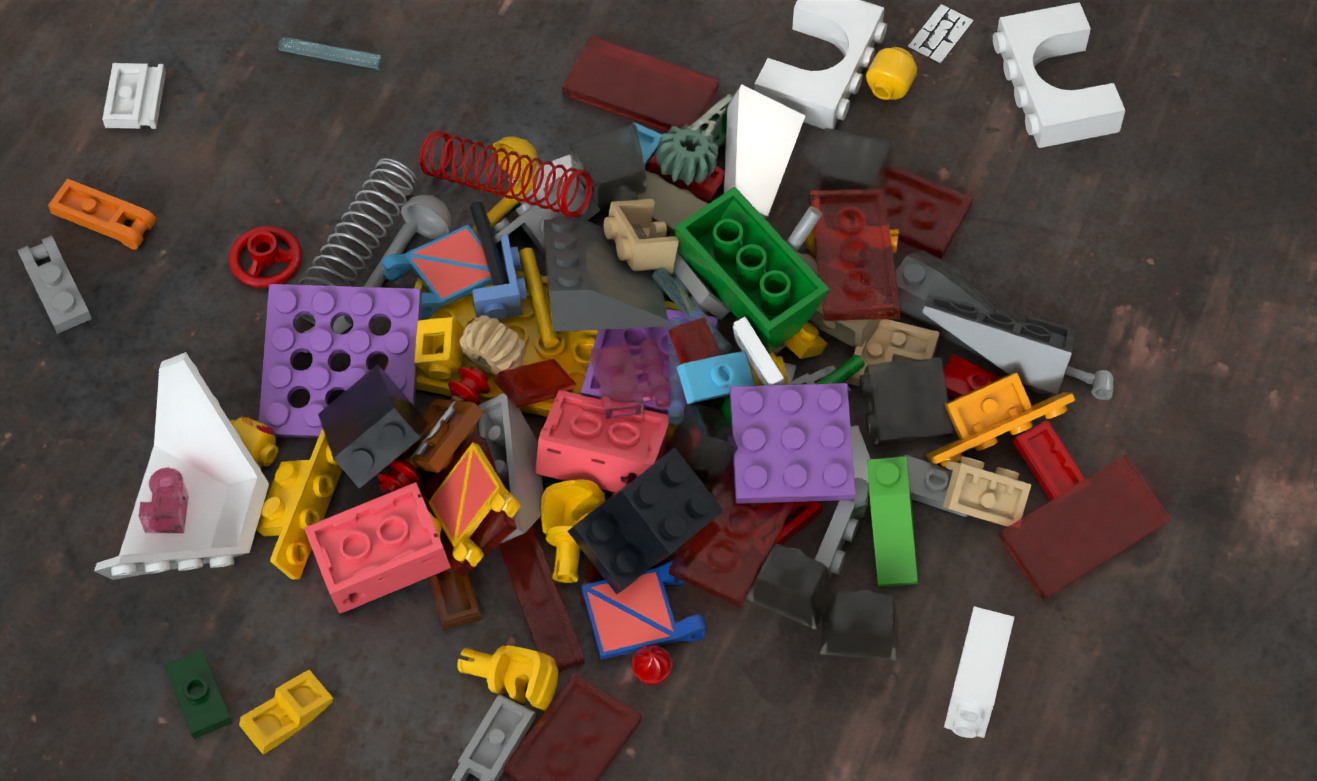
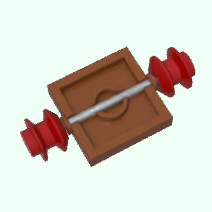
M460 367L458 373L461 380L459 382L454 380L448 382L452 395L451 400L435 399L422 415L428 422V425L421 438L389 464L391 470L388 474L381 472L377 474V478L381 482L379 488L384 494L415 482L419 485L420 479L416 470L439 473L440 470L446 468L452 462L455 450L463 440L474 433L477 428L476 423L484 414L478 407L481 403L477 395L479 393L488 394L491 389L487 384L489 381L488 377L481 370L475 367H470L469 369Z

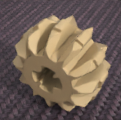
M481 315L479 318H475L472 323H469L459 340L462 353L468 356L469 361L475 363L478 369H483L489 375L494 374L498 378L510 376L514 370H517L523 361L522 358L526 354L525 344L523 340L518 338L517 332L509 329L507 324L500 323L497 318L491 319L485 315Z

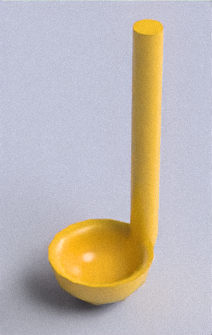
M508 136L493 143L496 150L503 148L508 153L513 151L517 152L519 156L528 155L531 160L538 158L534 146L525 139ZM498 152L499 165L506 156L504 152ZM515 155L509 156L508 175H510L512 166L517 160ZM527 158L521 159V172L517 180L519 182L513 187L515 195L521 191L522 174L529 162ZM507 159L502 167L504 171L506 170ZM534 161L532 163V177L524 191L525 195L533 189V180L539 168V162ZM518 163L513 172L514 179L518 171ZM530 166L527 169L525 175L524 185L526 184L529 176ZM503 197L487 213L491 228L500 222L519 202L515 199ZM474 226L472 230L479 238L476 226Z

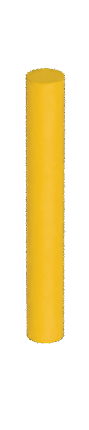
M524 248L520 250L519 256L544 347L552 348L557 346L559 341L556 332H552L550 309L535 254L532 248Z

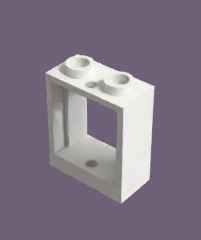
M975 606L973 608L944 728L951 729L958 736L965 738L985 737L997 694L1014 616Z

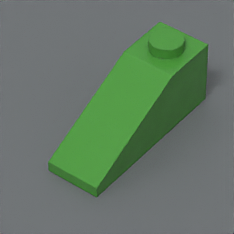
M907 456L867 460L878 587L917 585L915 535Z

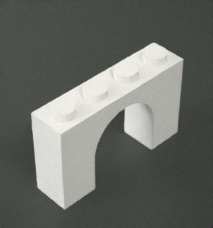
M797 0L794 6L792 30L834 44L843 53L844 59L829 69L809 71L767 58L755 82L754 91L805 115L804 123L832 132L838 119L844 120L850 106L849 96L851 93L857 94L863 78L861 72L863 68L869 69L875 54L873 47L875 43L881 44L887 30V23L883 22L884 7L862 0Z
M1080 2L1000 17L997 32L993 34L994 49L997 54L1001 53L1004 60L1005 77L1008 81L1012 80L1015 102L1019 108H1023L1026 115V130L1029 135L1034 136L1038 148L1118 133L1121 129L1125 108L1114 83L1079 90H1064L1046 83L1034 68L1038 63L1048 58L1086 51L1091 28Z

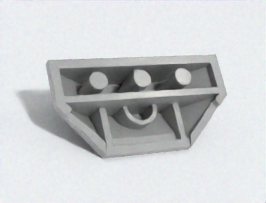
M507 392L478 405L484 414L476 423L477 428L474 433L464 440L458 457L459 461L472 442L478 444L505 488L521 504L513 518L508 517L504 510L496 512L491 509L473 534L492 546L526 533L541 516L542 475L535 474L538 441L512 395Z

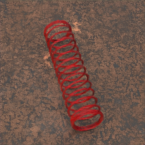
M442 131L430 133L421 146L419 161L422 172L427 176H436L438 179H447L453 183L458 182L462 186L469 185L472 189H481L483 192H492L498 196L503 195L507 199L527 202L532 206L538 205L541 209H550L558 213L562 212L570 217H577L582 214L591 199V177L583 170H576L571 167L566 170L561 164L554 166L551 161L543 163L540 158L531 160L528 155L519 156L517 152L513 151L508 153L503 148L496 150L493 145L485 147L482 142L473 143L471 139L462 140L460 136L451 137L448 133ZM437 136L430 149L431 173L426 168L425 155L430 141ZM443 137L446 144L441 153V166L435 171L432 163L433 150L439 138ZM457 139L460 143L453 154L452 140ZM468 142L472 146L464 158V175L461 178H457L455 172H457L463 161L464 143ZM478 145L483 149L475 163V179L469 182L467 175L473 167L476 155L475 146ZM462 146L461 157L455 168V158L458 149ZM473 149L472 161L466 172L467 159ZM492 149L494 153L489 159L486 170L487 181L480 185L478 178L484 171L487 162L486 150ZM498 152H504L506 156L501 161L498 170V185L492 188L490 181L498 166ZM484 153V161L480 172L477 173L478 163L480 161L481 155ZM453 154L452 173L446 175L444 170L449 164ZM515 155L517 160L510 172V187L503 191L501 184L504 182L509 170V156ZM495 157L494 169L489 177L490 165ZM527 158L529 162L522 174L521 191L515 195L513 187L521 172V159ZM507 159L504 176L500 179L502 167ZM536 161L540 163V167L536 171L533 180V194L527 198L524 191L532 177V163ZM518 163V171L512 183L513 172ZM550 165L552 170L548 174L545 183V197L538 201L536 194L543 182L544 166ZM530 166L529 176L526 184L524 185L525 175L527 169ZM562 168L564 173L557 185V200L550 204L548 196L555 184V170ZM541 171V178H540L539 184H538V186H537V188H536V181H537L539 172ZM569 171H574L568 177L567 173ZM553 174L552 183H551L550 189H549V191H548V184H549L551 175ZM582 174L586 180L585 197L581 206L576 211L570 212L568 207L577 195L580 181L579 175ZM576 177V188L571 200L567 204L568 190ZM564 178V185L560 193V187ZM499 187L501 192H496L495 190ZM509 191H511L512 196H511V195H507L506 193H508ZM522 194L524 199L518 197ZM534 197L536 202H531L530 199ZM546 200L548 206L542 205L541 203ZM558 204L559 209H555L553 206Z

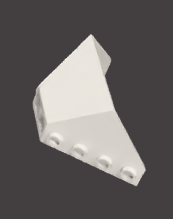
M186 352L162 361L159 368L154 447L121 551L117 557L98 562L94 572L112 580L159 573L172 569H178V571L193 570L203 567V564L210 563V568L234 565V557L250 553L269 483Z

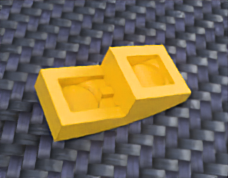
M307 670L277 687L274 698L241 716L239 726L264 755L315 719L333 702V697L314 674Z

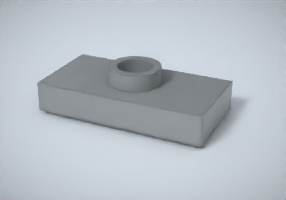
M905 455L907 456L910 473L912 500L967 518L965 514L942 508L953 471Z

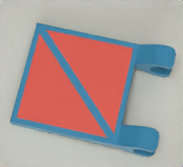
M469 225L463 226L407 253L390 254L382 260V265L385 268L383 275L389 282L399 280L412 268L430 292L422 293L420 320L429 319L441 307L473 293L472 289L483 288L493 283L480 239Z

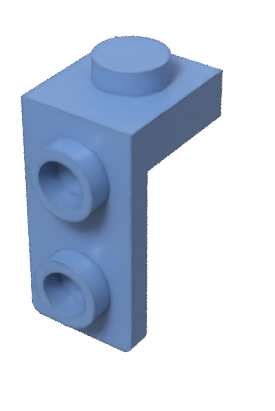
M508 234L501 235L500 237L502 256L509 284L472 289L476 318L485 315L491 319L497 318L500 321L507 317L522 315L520 300L527 299L526 287L523 277L516 278L515 269H521L518 247L510 248Z

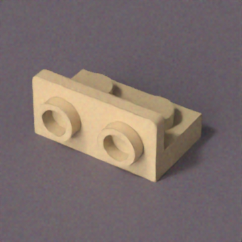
M962 456L960 463L947 461L945 468L953 472L942 508L1019 530L1031 484L1018 481L1020 473L997 467L995 473L983 470L984 462Z

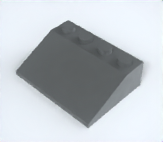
M557 216L551 220H543L544 259L552 332L668 327V317L658 269L645 271L631 270L626 260H619L615 241L606 238L604 228L581 218L573 219L569 216Z

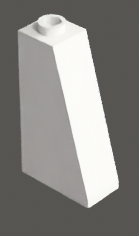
M741 84L727 108L724 193L736 187L766 220L805 115Z

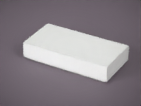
M746 317L734 322L735 341L741 351H745L747 360L754 368L762 385H784L783 376Z

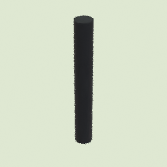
M475 202L470 206L493 285L509 284L483 202Z

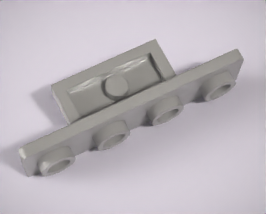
M601 155L593 161H590L586 156L571 168L583 170L589 174L605 162ZM582 174L579 175V180L584 178ZM560 177L555 180L553 190L548 196L550 204L557 200V185ZM576 177L569 187L567 204L574 194ZM562 181V184H561V187H560V193H561V191H562V188H563V185H564V181ZM580 181L577 195L568 207L570 212L576 211L581 206L585 197L586 189ZM534 197L530 199L531 202H536ZM591 198L583 213L571 218H581L587 221L598 213L600 208ZM546 200L541 203L542 205L548 206ZM525 202L516 209L519 214L517 218L509 223L505 217L492 227L495 241L498 243L501 240V235L510 234L521 225L543 254V220H551L557 216L566 215L562 212H553L550 209H541L538 205L532 206ZM558 204L553 206V208L559 209Z

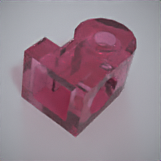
M161 468L155 471L149 480V489L152 494L151 502H140L138 514L145 533H184L189 499L184 479L181 473L174 468Z

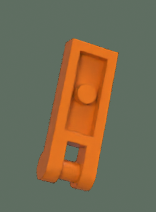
M68 178L48 204L51 214L116 239L133 250L139 248L144 240L142 235L146 230H151L157 221L156 217L144 208ZM126 220L133 222L130 227L123 225Z

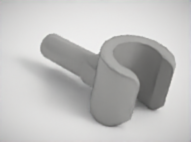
M1067 366L1065 375L1092 384L1091 393L1095 398L1101 400L1112 398L1114 378L1109 371L1100 370L1093 374Z

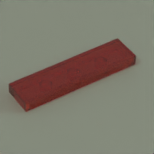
M532 525L526 533L502 542L497 546L536 650L553 657L558 672L584 664L585 660Z

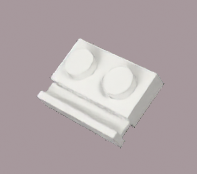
M135 63L112 64L102 119L105 128L141 129V125H147L151 129H157L166 75L163 64H158V67H148V64Z

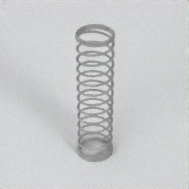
M383 158L377 162L375 170L371 171L369 175V180L365 181L362 185L363 190L356 194V201L350 203L348 207L349 212L343 214L342 222L335 226V233L329 235L327 239L328 244L322 246L320 249L321 255L314 258L313 266L307 269L306 277L299 281V285H302L306 280L310 285H314L311 280H315L328 286H335L326 280L318 269H323L339 276L348 286H351L349 281L358 280L359 276L356 270H364L366 267L363 259L372 258L371 249L380 246L378 238L387 235L385 227H391L394 224L392 217L399 216V206H403L407 202L406 196L412 195L418 186L417 177L412 170L394 159ZM390 164L399 168L410 177L413 186L401 174L389 169H381L380 165ZM382 171L398 176L403 181H405L409 185V187H403L401 185L396 184L395 182L391 181ZM374 173H377L380 179H372ZM373 182L385 184L392 191L400 194L404 199L403 203H397L379 192ZM370 183L374 190H366L365 187ZM366 193L377 194L385 201L393 204L397 209L396 214L388 213L382 207L374 204ZM364 194L367 201H360L359 196ZM359 203L373 206L376 210L385 214L390 219V223H380L374 217L368 215ZM357 204L361 212L352 211L353 205ZM353 214L365 216L371 222L379 225L384 233L382 235L372 233L367 228L361 226ZM350 215L354 223L345 222L346 216ZM343 225L347 234L338 233L339 227ZM346 225L358 227L375 239L376 245H368L356 238L347 229ZM336 236L341 245L331 244L330 241ZM339 236L355 240L369 251V256L357 254L348 248ZM329 247L334 256L324 255L325 248ZM332 247L344 249L356 256L362 262V267H356L347 263L335 253ZM322 258L327 267L316 266V262ZM325 258H331L343 263L354 272L355 278H349L340 274L329 265ZM315 269L320 278L309 277L310 271ZM309 314L301 316L305 320L315 324L314 316Z

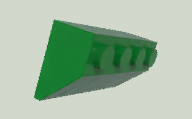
M733 187L675 226V236L679 240L677 248L679 254L738 320L746 317L768 353L799 333L829 294L830 289L736 187Z

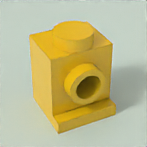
M453 317L418 320L414 363L428 374L430 378L438 380L450 378L451 372L458 371L462 367L463 353L460 349L459 340L463 336L465 328Z

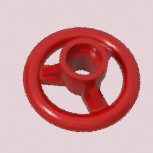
M260 226L248 230L237 238L229 253V266L233 275L243 284L254 288H269V284L285 283L294 276L302 261V249L296 237L289 231L276 226ZM276 238L283 240L290 249L284 250L279 248ZM246 245L253 261L252 266L247 272L243 270L240 264V255ZM276 262H289L287 267L280 273L271 277H259L266 267H270Z

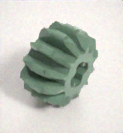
M687 123L682 129L672 126L668 133H664L659 140L656 163L661 166V175H672L673 183L680 179L687 186L693 180L702 184L706 177L711 176V173L715 170L718 146L713 144V135L702 134L701 127L697 130H692Z

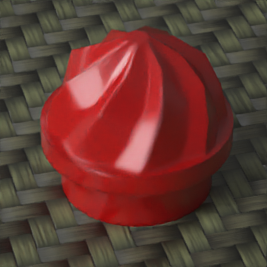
M644 646L635 653L632 659V671L635 677L644 684L658 685L670 676L672 672V658L660 646Z

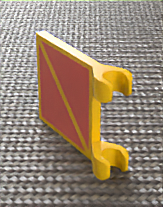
M472 442L428 502L454 547V558L460 562L466 559L473 567H476L484 554L470 537L491 509L496 512L504 510L508 517L513 518L521 507L519 501L505 488L480 446Z

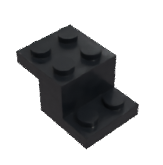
M673 448L570 528L568 533L617 595L649 568L674 553L724 510L677 449Z

